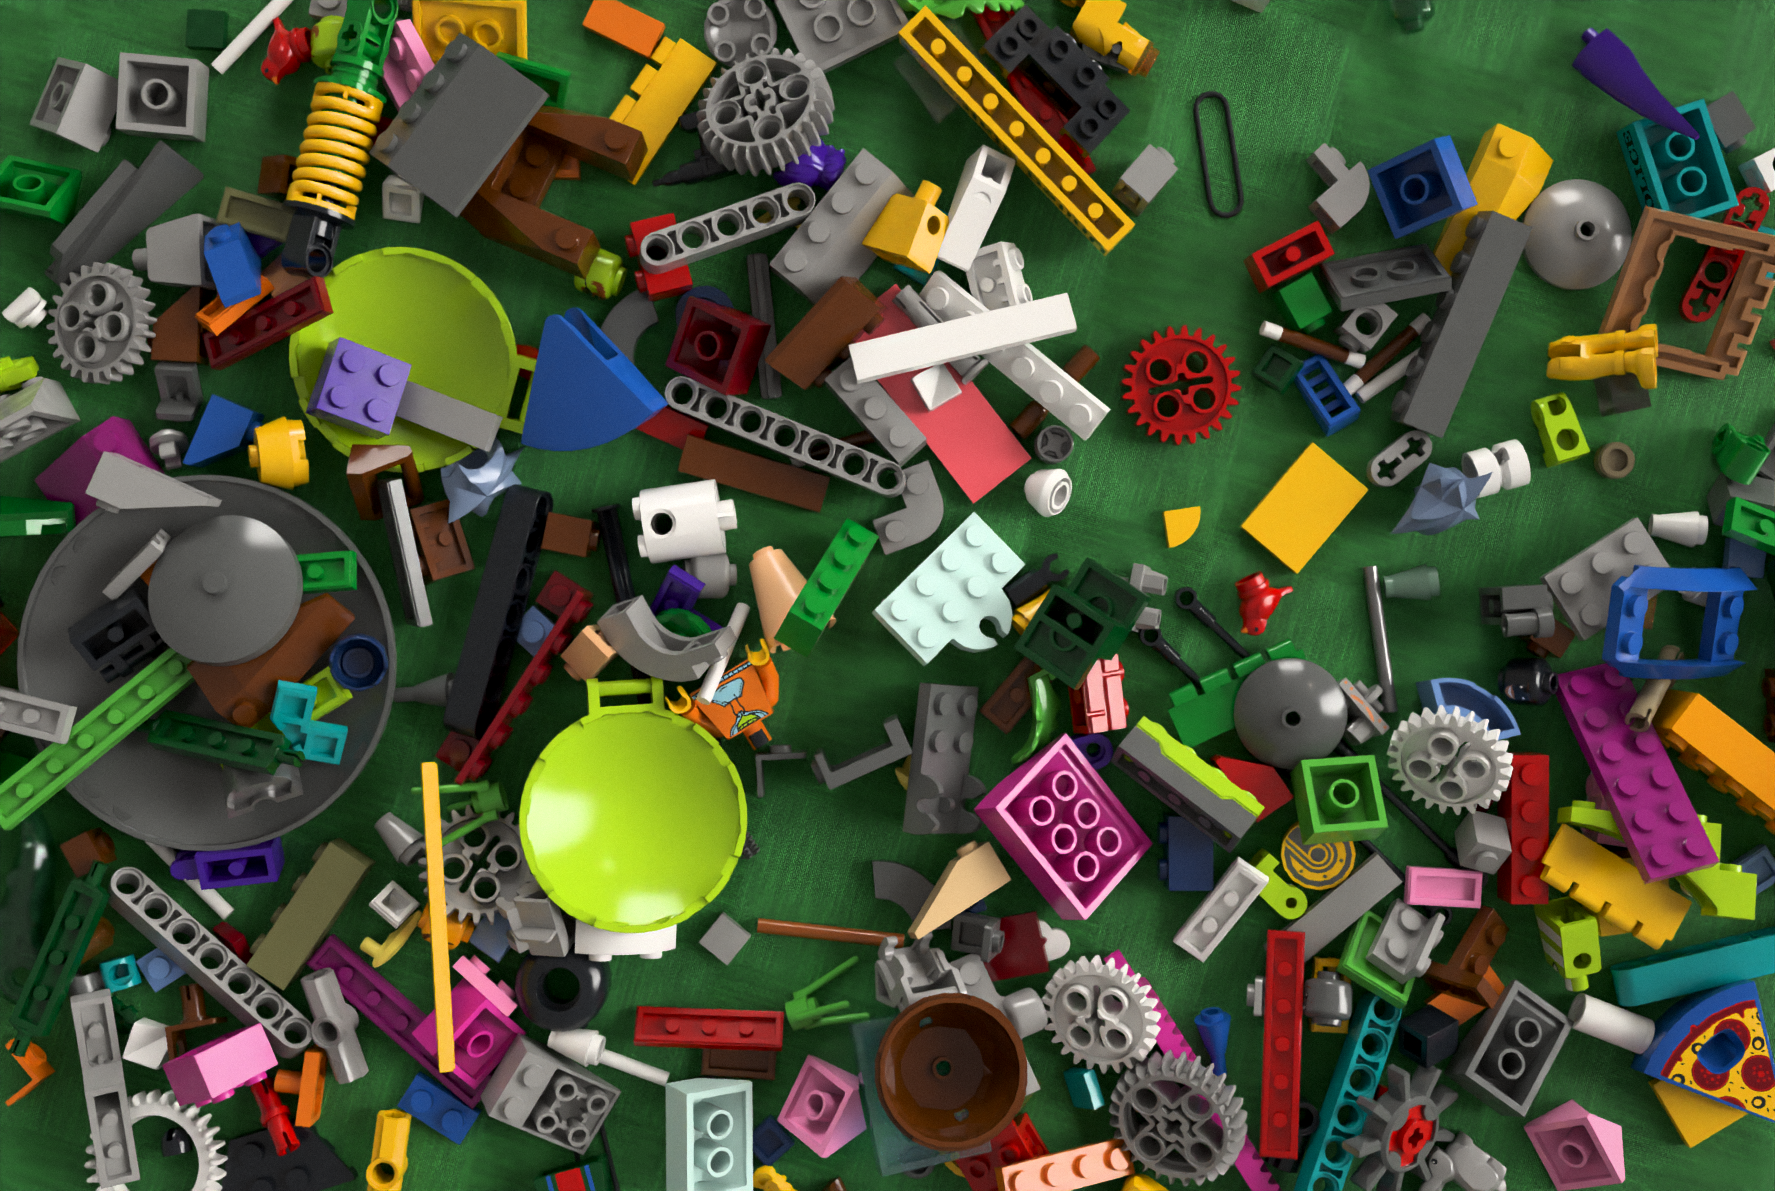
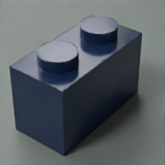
M1163 812V822L1157 823L1158 844H1163V859H1158L1157 861L1158 880L1163 881V885L1168 891H1213V840L1177 812Z

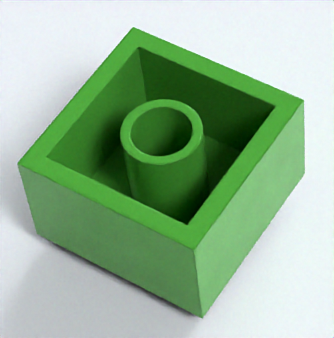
M1374 755L1301 760L1290 773L1303 845L1375 840L1388 828Z

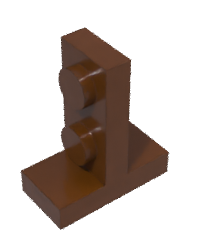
M1481 905L1447 965L1431 961L1429 968L1421 978L1432 991L1493 1009L1499 996L1484 978V975L1497 950L1504 943L1509 928L1494 908Z

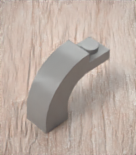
M643 595L614 604L597 621L610 645L624 660L650 676L667 681L684 682L699 679L710 665L721 661L728 655V648L737 639L730 626L696 637H684L674 634L658 622Z

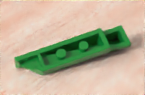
M0 496V538L65 534L76 527L75 507L71 502Z

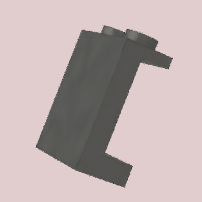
M897 714L883 719V725L890 741L843 762L831 765L824 748L816 749L815 759L812 760L811 767L818 783L826 782L829 790L912 754V748Z

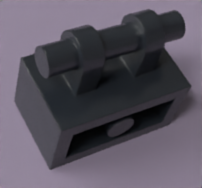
M132 586L117 599L109 601L68 628L70 643L93 671L110 661L111 664L100 671V674L107 683L112 682L119 676L125 678L134 672L133 667L148 657L155 658L163 653L162 648L167 645L158 633L154 636L151 635L156 629L150 616L149 606L135 586ZM136 643H141L139 646H137L127 654H121L122 652L129 649Z

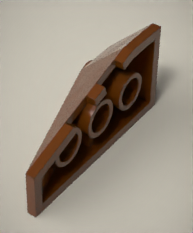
M328 593L301 603L297 616L287 633L274 647L261 656L242 664L220 667L191 661L187 664V669L217 713L235 725L251 728L271 712L278 680L297 683L353 622L355 615Z

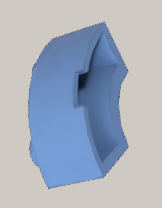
M1438 678L1416 682L1423 709L1428 707L1433 714H1436L1439 705H1443L1446 713L1452 714L1457 706L1460 709V716L1466 717L1471 711L1475 712L1474 721L1477 723L1487 718L1489 720L1486 728L1488 731L1493 729L1500 730L1498 740L1521 735L1519 727L1507 706L1496 695L1493 696L1483 688L1475 685L1476 683L1459 678Z

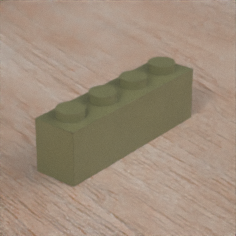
M340 837L329 844L323 842L312 857L315 865L309 874L303 872L291 888V891L295 894L288 905L282 903L270 919V922L274 925L267 936L262 933L249 950L253 956L246 966L283 991L295 983L307 965L308 960L314 955L376 863L375 860Z

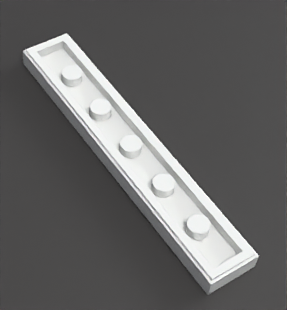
M1068 293L850 344L848 348L857 384L1073 333L1076 332L1077 325Z

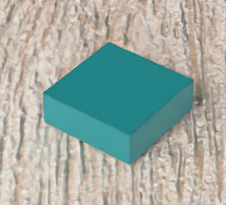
M1072 1067L1063 1072L1074 1107L1095 1110L1105 1105L1094 1069Z

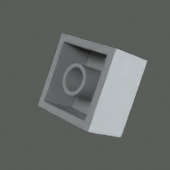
M120 52L116 129L129 136L205 142L209 67L197 59Z

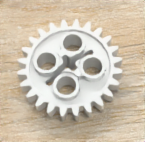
M1439 705L1436 714H1433L1428 707H1424L1421 717L1412 712L1408 722L1402 720L1398 729L1394 730L1387 751V755L1391 756L1388 767L1395 769L1392 776L1393 780H1403L1400 788L1402 792L1412 789L1414 791L1413 801L1419 800L1422 797L1426 799L1425 808L1429 809L1436 803L1439 804L1440 813L1444 814L1447 806L1453 808L1456 815H1460L1462 807L1465 806L1473 814L1476 811L1477 804L1487 809L1491 799L1498 802L1502 791L1506 792L1513 771V766H1511L1513 754L1506 752L1509 742L1504 740L1498 741L1499 729L1490 731L1486 729L1489 722L1487 718L1479 723L1475 722V712L1473 711L1468 713L1466 717L1460 716V709L1457 706L1452 714H1447L1443 705ZM1464 742H1468V743H1466L1465 745H1463V746L1460 748L1458 757H1456L1455 755H1456V753H1457V751H1458V748H1459ZM1441 765H1444L1441 774L1437 778L1431 779L1439 773Z
M1095 955L1090 963L1085 956H1081L1076 964L1072 960L1068 961L1063 969L1059 968L1053 975V978L1045 987L1047 992L1041 999L1047 1005L1045 1007L1047 1018H1051L1045 1030L1056 1031V1035L1051 1042H1063L1065 1046L1061 1054L1065 1055L1072 1051L1075 1054L1074 1064L1079 1063L1081 1059L1086 1060L1087 1069H1092L1095 1063L1099 1064L1103 1074L1107 1072L1111 1065L1116 1073H1120L1125 1065L1132 1069L1138 1060L1142 1062L1157 1042L1154 1038H1156L1161 1030L1156 1025L1161 1017V1013L1152 1011L1158 1000L1146 997L1151 986L1145 985L1140 987L1137 982L1141 974L1137 973L1132 977L1128 976L1127 964H1124L1120 970L1116 969L1115 961L1112 957L1106 965H1102L1099 955ZM1076 992L1082 994L1085 997V999L1079 997ZM1112 995L1117 996L1121 1002L1116 1001ZM1081 1027L1085 1028L1089 1033L1083 1031ZM1116 1030L1121 1031L1125 1036H1121Z

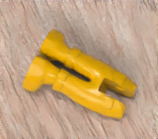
M1645 324L1629 333H1626V330H1618L1612 333L1565 336L1548 343V356L1551 360L1547 363L1546 376L1549 379L1581 381L1609 375H1626V372H1630L1637 376L1642 388H1657L1656 358L1658 357V332L1656 324Z

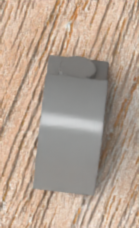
M1324 143L1306 159V162L1327 184L1329 189L1309 205L1308 208L1325 228L1333 234L1362 209L1368 198L1370 182L1367 170L1361 161L1348 170L1345 166L1346 160L1336 148H1329Z

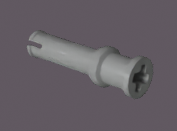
M910 285L903 288L892 300L917 328L943 322ZM977 355L948 363L963 377L961 382L967 385L989 364V361L986 358L981 359Z

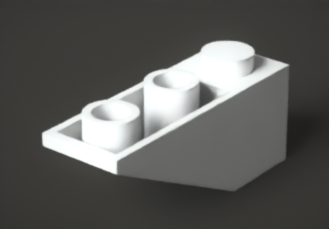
M984 144L966 160L948 213L949 225L937 259L965 272L969 271L1006 193L1016 160Z

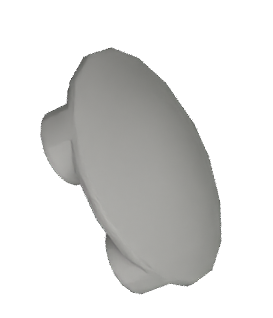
M719 0L713 3L707 11V17L704 22V38L709 51L719 62L733 67V59L740 63L746 60V53L751 57H756L760 49H762L766 55H769L777 40V24L772 11L763 0Z

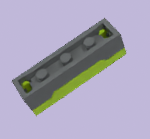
M1145 716L1142 717L1119 744L1110 761L1229 853H1231L1265 808L1257 801L1253 794L1246 790H1241L1228 780L1221 770L1208 765L1197 756L1192 748L1179 743L1167 734L1163 726L1150 721Z

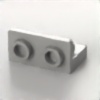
M1397 898L1390 904L1365 959L1400 984H1404L1415 976L1420 978L1431 964V959L1428 958L1431 950L1438 945L1443 937L1444 932L1440 929L1446 917L1441 913H1437L1430 919H1427Z

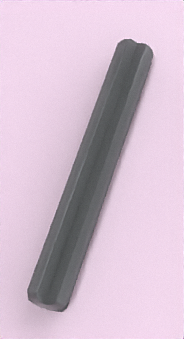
M754 253L746 257L751 312L753 317L772 325L757 365L759 388L762 399L772 400L782 397L780 372L765 361L768 355L777 347L769 263L766 254Z

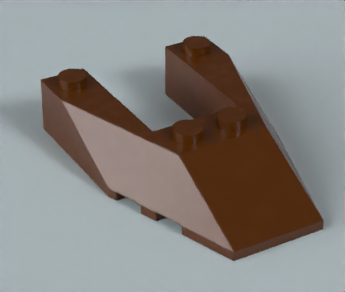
M542 105L459 215L475 227L483 237L585 280L601 248L593 230L542 210L540 206L565 155L633 182L648 151L643 134L639 130L607 117Z

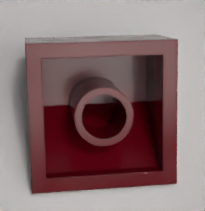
M689 296L665 366L724 395L747 394L772 325L743 311Z

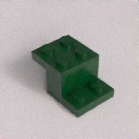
M1087 557L1068 588L1053 584L1017 641L1014 649L1071 688L1079 690L1098 658L1112 661L1151 600V597L1092 558Z

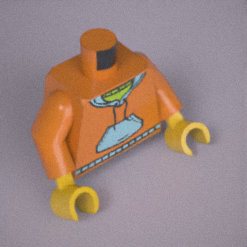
M760 639L762 649L758 652L750 651L748 644L745 645L748 659L722 675L710 705L702 704L696 700L700 688L689 694V697L684 687L677 686L676 688L682 696L678 701H671L667 696L665 697V701L671 711L697 723L715 738L725 736L726 739L730 740L743 732L753 750L772 740L771 735L761 720L774 713L773 707L779 701V674L770 657L765 639Z

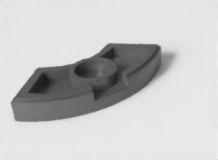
M636 290L623 298L611 310L601 327V331L634 366V353L638 340L648 329L660 323L654 302H648L646 292L639 293Z
M872 860L875 898L891 900L902 906L911 917L912 922H914L934 885L910 866L890 860ZM951 919L934 930L951 929Z

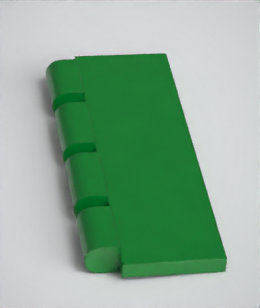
M1289 638L1265 649L1269 661L1280 658L1307 660L1303 649L1295 650ZM1259 652L1231 664L1236 675L1234 679H1231L1225 667L1198 679L1203 692L1199 695L1192 683L1168 693L1172 707L1168 708L1167 712L1182 744L1191 748L1235 728L1233 712L1237 692L1247 676L1256 668L1265 664Z

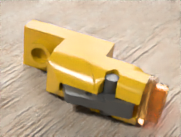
M1059 0L1069 7L1074 8L1077 5L1082 8L1069 34L1077 43L1082 45V51L1090 59L1118 72L1130 73L1133 76H1136L1138 73L1146 78L1160 51L1153 47L1154 43L1140 35L1128 23L1124 22L1123 25L1118 23L1125 11L1126 3L1121 0Z

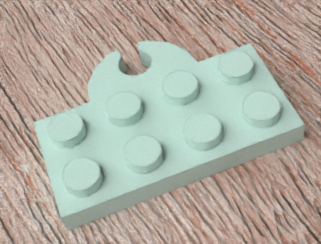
M973 512L872 614L923 666L928 664L948 642L960 650L972 653L988 651L998 644L994 638L986 637L981 633L980 621L983 619L990 620L995 625L998 635L1001 637L1008 635L1011 629L1013 614L1010 601L1002 588L1026 564Z

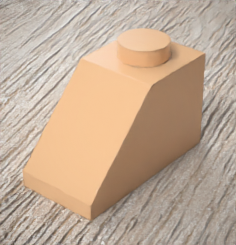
M594 624L587 625L562 653L561 657L566 661L563 665L564 669L576 681L579 682L583 679L586 682V679L595 678L619 654L610 645L599 625Z

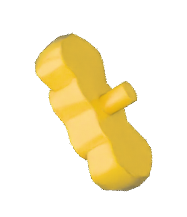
M761 1166L753 1174V1187L763 1189L764 1191H798L790 1183L786 1182L787 1177L785 1175L776 1173L772 1166Z

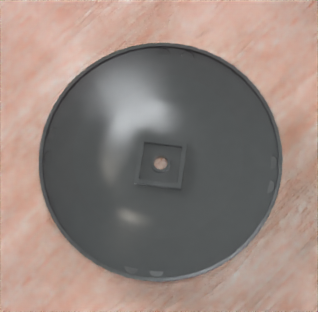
M221 475L174 477V479L222 500L220 506L156 510L120 509L118 513H113L100 507L72 529L53 551L40 571L30 592L22 617L17 651L19 693L77 707L73 727L160 656L158 655L155 658L148 657L133 667L134 672L125 678L119 676L112 682L107 683L100 674V671L110 665V661L93 671L70 643L68 633L69 627L111 601L102 591L107 587L113 576L160 529L168 533L172 541L181 532L205 519L224 515H237L253 518L271 527L289 543L296 555L353 550L357 553V590L327 592L355 615V619L297 683L301 684L327 668L334 646L342 638L351 634L362 633L375 637L385 647L389 660L386 675L377 686L360 692L349 690L353 696L352 699L316 720L348 726V733L339 765L306 759L304 762L300 761L303 764L299 767L303 795L278 803L272 799L261 800L255 804L254 811L228 819L221 777L223 769L219 763L157 750L147 742L148 733L135 730L65 786L67 791L95 816L135 838L181 850H231L260 844L306 824L343 795L361 774L383 735L392 708L397 670L395 633L390 610L382 588L370 565L347 535L323 513L298 497L257 481ZM139 576L126 590L135 586L148 603L149 586ZM325 593L302 594L301 603ZM154 631L153 633H151V635L154 636L158 632ZM136 643L135 645L125 650L121 654H127L128 652L139 646L141 643ZM166 645V646L163 647L162 649H163V651L165 652V651H167L170 647H169L168 645ZM196 681L191 683L150 717V719L155 720L165 710L233 724L215 711ZM32 737L40 753L53 743Z

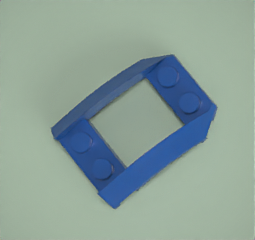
M1634 565L1633 573L1629 577L1621 576L1612 584L1602 660L1610 667L1616 668L1619 671V676L1700 679L1725 676L1746 664V662L1734 660V654L1739 643L1737 636L1739 620L1744 609L1743 593L1744 591L1758 589L1741 567L1736 566L1722 569L1717 567L1669 568ZM1648 589L1708 592L1698 659H1639V653L1643 645L1644 617L1648 609Z

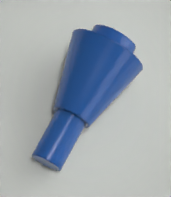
M1218 1007L1205 1008L1201 1011V1014L1194 1018V1022L1210 1055L1211 1064L1214 1063L1213 1073L1216 1076H1220L1223 1073L1227 1075L1225 1053L1227 1050L1231 1015L1223 1012Z

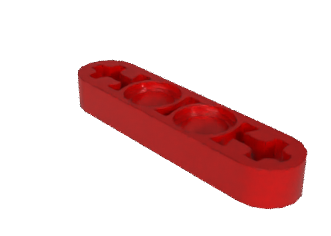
M1745 188L1736 194L1739 205L1727 210L1720 223L1758 231L1769 209V197L1760 188ZM1753 196L1756 198L1754 204L1759 207V210L1751 211L1744 223H1751V227L1749 228L1743 222L1731 221L1732 216L1738 219L1745 210V205L1741 203V200H1747ZM1708 245L1679 302L1678 309L1682 319L1696 324L1702 323L1714 315L1740 266L1745 253L1744 250L1733 249L1731 251ZM1709 263H1719L1724 267L1725 277L1721 282L1712 283L1705 277V268ZM1697 283L1705 289L1717 291L1715 296L1711 292L1706 294L1702 305L1707 308L1706 312H1700L1694 316L1692 314L1693 307L1688 305L1689 301L1697 300L1703 289L1696 288Z

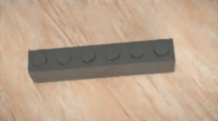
M1479 211L1469 221L1465 231V236H1467L1462 251L1455 255L1450 266L1452 289L1439 292L1436 298V312L1432 321H1429L1422 331V345L1417 356H1414L1407 366L1406 376L1408 378L1403 389L1393 399L1391 405L1393 413L1390 420L1424 432L1427 435L1443 438L1532 227L1495 211Z

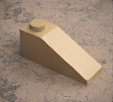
M973 839L956 850L959 856L949 861L907 933L911 939L919 940L1012 880L989 841L977 843Z

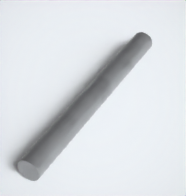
M1377 565L1362 567L1379 686L1383 689L1381 693V702L1384 707L1383 713L1398 711L1378 568Z

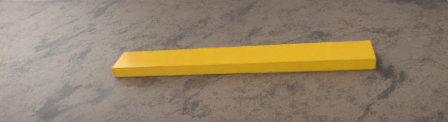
M435 762L420 763L437 1059L439 1072L443 1073L454 1071L455 1054L438 768Z

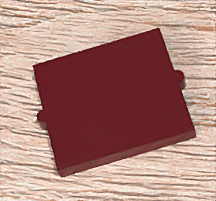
M1037 910L998 917L1001 918L1000 930L1005 933L1001 953H997L989 963L983 962L991 981L1049 972L1050 966L1044 945L1047 942V938L1042 936Z

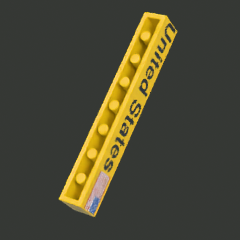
M924 6L898 32L900 44L1010 158L1016 160L1015 164L1104 256L1132 231L1135 223L927 6Z

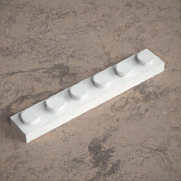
M941 270L934 272L918 295L943 322L990 311ZM1030 343L981 354L982 357L986 358L993 366L1083 440L1091 436L1111 410Z

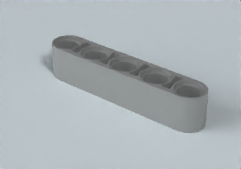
M792 183L652 232L645 236L641 243L640 264L649 273L662 274L800 225L810 215L815 206V193L804 183ZM791 197H798L804 201L806 209L803 211L793 210L790 208L787 200ZM757 209L766 210L771 215L772 220L768 223H759L753 217V211ZM724 221L731 222L737 228V233L731 236L723 235L718 230L717 225ZM691 233L696 234L702 240V245L698 248H689L683 243V236ZM652 246H660L666 251L667 257L661 261H655L649 258L646 251Z

